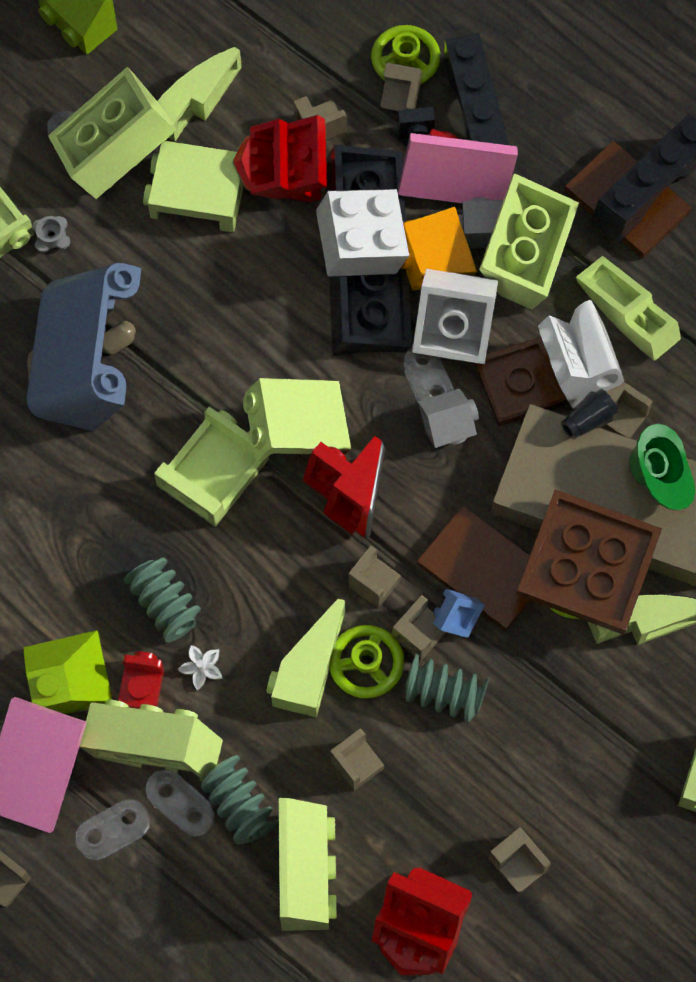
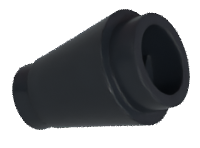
M605 390L590 391L566 419L561 421V426L565 433L575 440L579 436L612 422L613 416L618 413V408Z

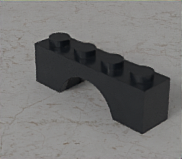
M479 33L446 39L443 61L451 91H455L460 104L466 139L469 141L509 145Z
M688 114L599 198L591 222L615 242L619 243L642 221L654 201L674 180L679 177L686 179L696 169V119Z

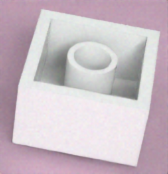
M397 189L328 191L316 209L328 276L396 274L409 257Z
M426 269L421 288L412 353L485 364L498 280Z

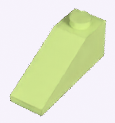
M337 599L282 659L279 671L271 672L267 693L272 694L273 707L317 718L330 670L329 661L331 653L339 636L345 614V600Z

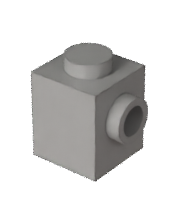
M476 197L470 201H463L462 213L458 214L469 249L487 248L503 200H489L485 197Z
M460 389L418 401L425 433L435 448L446 444H460L468 437L477 435L474 421L479 420L477 407L474 400H468Z

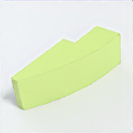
M235 47L230 48L197 65L178 79L160 97L157 102L164 109L176 129L168 137L169 139L176 141L193 115L206 121L241 69L239 49Z
M601 256L576 277L579 285L600 310L653 361L681 340L678 322L653 303L652 294L604 256Z
M639 595L625 634L632 631L636 643L639 645L696 624V599L670 595ZM588 622L597 644L622 635Z

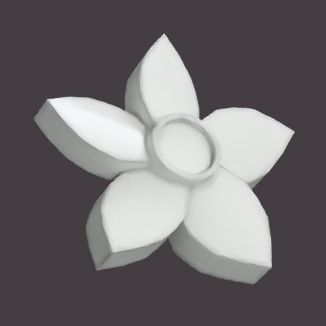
M191 645L189 656L192 662L184 663L178 668V671L185 675L193 674V684L197 691L204 685L206 676L212 680L223 679L219 669L214 666L219 658V650H209L203 655L197 647Z

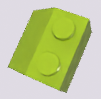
M39 0L40 8L38 11L44 21L50 26L55 24L61 30V34L66 42L73 48L78 46L86 55L118 30L113 0Z

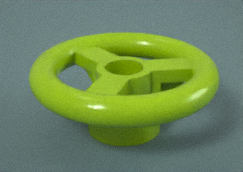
M399 25L387 29L376 39L371 52L373 67L384 81V71L387 62L421 69L423 73L421 84H423L435 74L441 58L440 49L434 37L426 30L413 25ZM394 38L392 53L382 57L384 46ZM419 39L427 45L430 51L428 65L419 59ZM408 51L410 54H403L402 52Z
M360 625L348 629L337 638L331 653L329 669L333 680L344 692L358 698H375L389 692L400 680L404 670V654L396 638L385 629L372 625ZM370 636L369 640L360 641L353 647L351 658L340 659L344 647L350 641L358 637ZM381 641L389 647L393 657V667L388 677L380 669L382 651L379 645ZM364 655H369L373 658V662L363 664L360 658ZM357 669L362 673H369L378 685L372 687L357 686L351 683L344 676L343 672Z

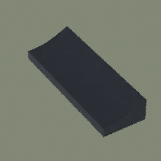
M334 145L326 157V194L328 191L397 189L398 193V185L403 168L402 152ZM398 195L402 220L404 223L406 222L405 198L404 196ZM400 268L396 274L329 276L332 356L365 352L408 353L411 350L409 279L405 269Z

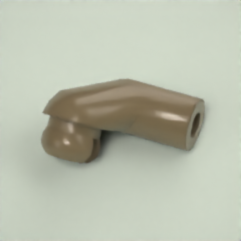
M122 321L104 333L102 352L113 355L130 345L136 333L134 325L128 321Z

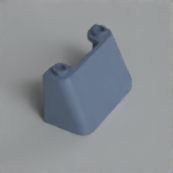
M115 263L53 280L42 291L26 397L27 406L35 416L94 431L124 406L126 380L118 369L101 364V355L107 314L114 310L115 299L126 300L137 292L140 284L141 268L124 263Z

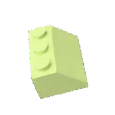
M127 67L51 132L48 137L70 177L97 199L134 166L138 165L156 147L166 141L176 129L164 109Z
M515 173L511 177L479 270L485 278L498 280L497 293L500 296L533 310L548 296L579 202Z
M279 798V880L282 931L329 930V919H337L336 895H328V880L336 879V856H328V841H335V817H327L326 805L290 798Z

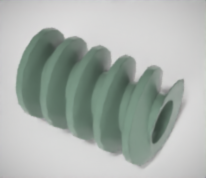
M160 558L156 561L150 560L134 568L123 580L124 583L131 584V593L139 596L138 602L141 607L147 608L146 613L149 619L156 620L155 627L158 631L164 632L163 638L165 642H172L183 637L195 627V617L201 611L199 605L190 608L186 607L191 601L192 595L187 593L179 597L178 593L183 589L184 584L182 581L170 584L176 572L174 570L161 571L168 563L166 558Z
M416 654L405 686L406 701L411 703L420 694L421 707L426 708L434 699L435 710L439 713L449 704L450 717L453 718L464 709V720L469 723L479 712L489 678L480 687L477 686V674L473 673L465 682L463 681L462 669L458 668L450 677L448 676V664L444 663L435 672L433 659L429 658L424 666L420 667L419 654Z
M235 755L214 767L201 783V789L205 793H211L209 801L213 806H219L217 809L218 816L222 819L228 818L225 827L229 831H236L233 837L235 843L245 844L268 834L279 824V819L270 822L266 820L273 811V808L268 806L259 809L258 805L265 796L263 793L251 796L250 792L257 783L254 780L246 783L242 782V779L249 771L247 768L235 771L233 767L241 759L238 755Z

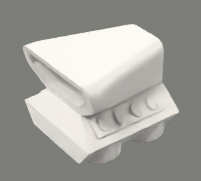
M591 300L585 301L575 309L570 324L549 315L538 325L555 376L573 409L590 391L596 392L599 389L607 391L624 382L607 330Z

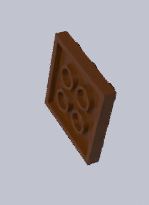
M555 489L516 595L624 635L662 528Z

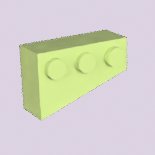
M111 699L106 700L105 704L92 702L90 704L86 718L87 724L80 747L94 758L142 768V764L164 767L166 774L177 776L178 770L192 771L200 777L202 782L207 774L217 766L223 740L197 719L198 715L194 712L176 709L174 714L164 713L161 708L148 704H141L140 709L128 708L129 706L126 703Z

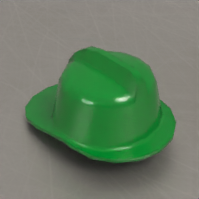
M654 424L646 427L640 433L637 445L632 450L629 458V468L632 476L637 483L647 488L650 495L665 508L676 511L688 508L694 500L695 484L682 440L674 430L666 425Z

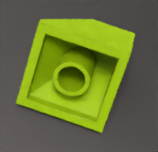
M98 630L23 647L26 676L32 703L63 714H70L89 709L91 702L105 704L106 700H113Z

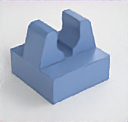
M445 589L443 595L446 598L441 608H435L434 614L436 618L433 624L441 631L468 638L485 605L475 597Z

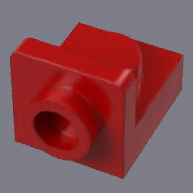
M142 651L135 652L134 656L124 655V673L118 701L126 703L129 706L128 708L140 709L141 704L157 707L164 675L162 661L158 660L156 655Z

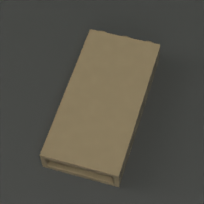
M530 404L493 500L491 515L539 531L554 490L562 491L662 528L648 570L696 586V461L687 458L695 484L693 502L688 508L680 511L669 510L660 505L650 495L648 489L637 483L631 474L629 458L632 450L637 445L636 440L601 428H597L573 440L565 433L561 426V421L566 419V416Z

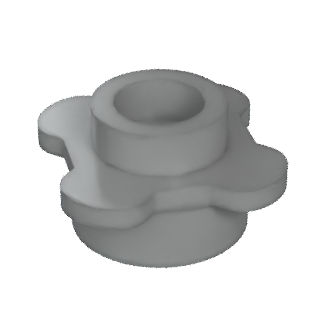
M47 216L36 220L32 225L33 231L37 235L35 248L42 253L52 248L66 249L70 245V238L66 236L65 231L68 225L67 220L61 216ZM54 232L55 234L53 237H49L48 233Z

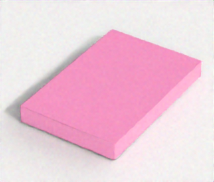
M410 133L398 185V195L457 203L470 201L476 197H485L489 200H504L518 156L517 147Z
M17 697L11 699L0 734V816L48 833L54 831L87 724L86 721Z

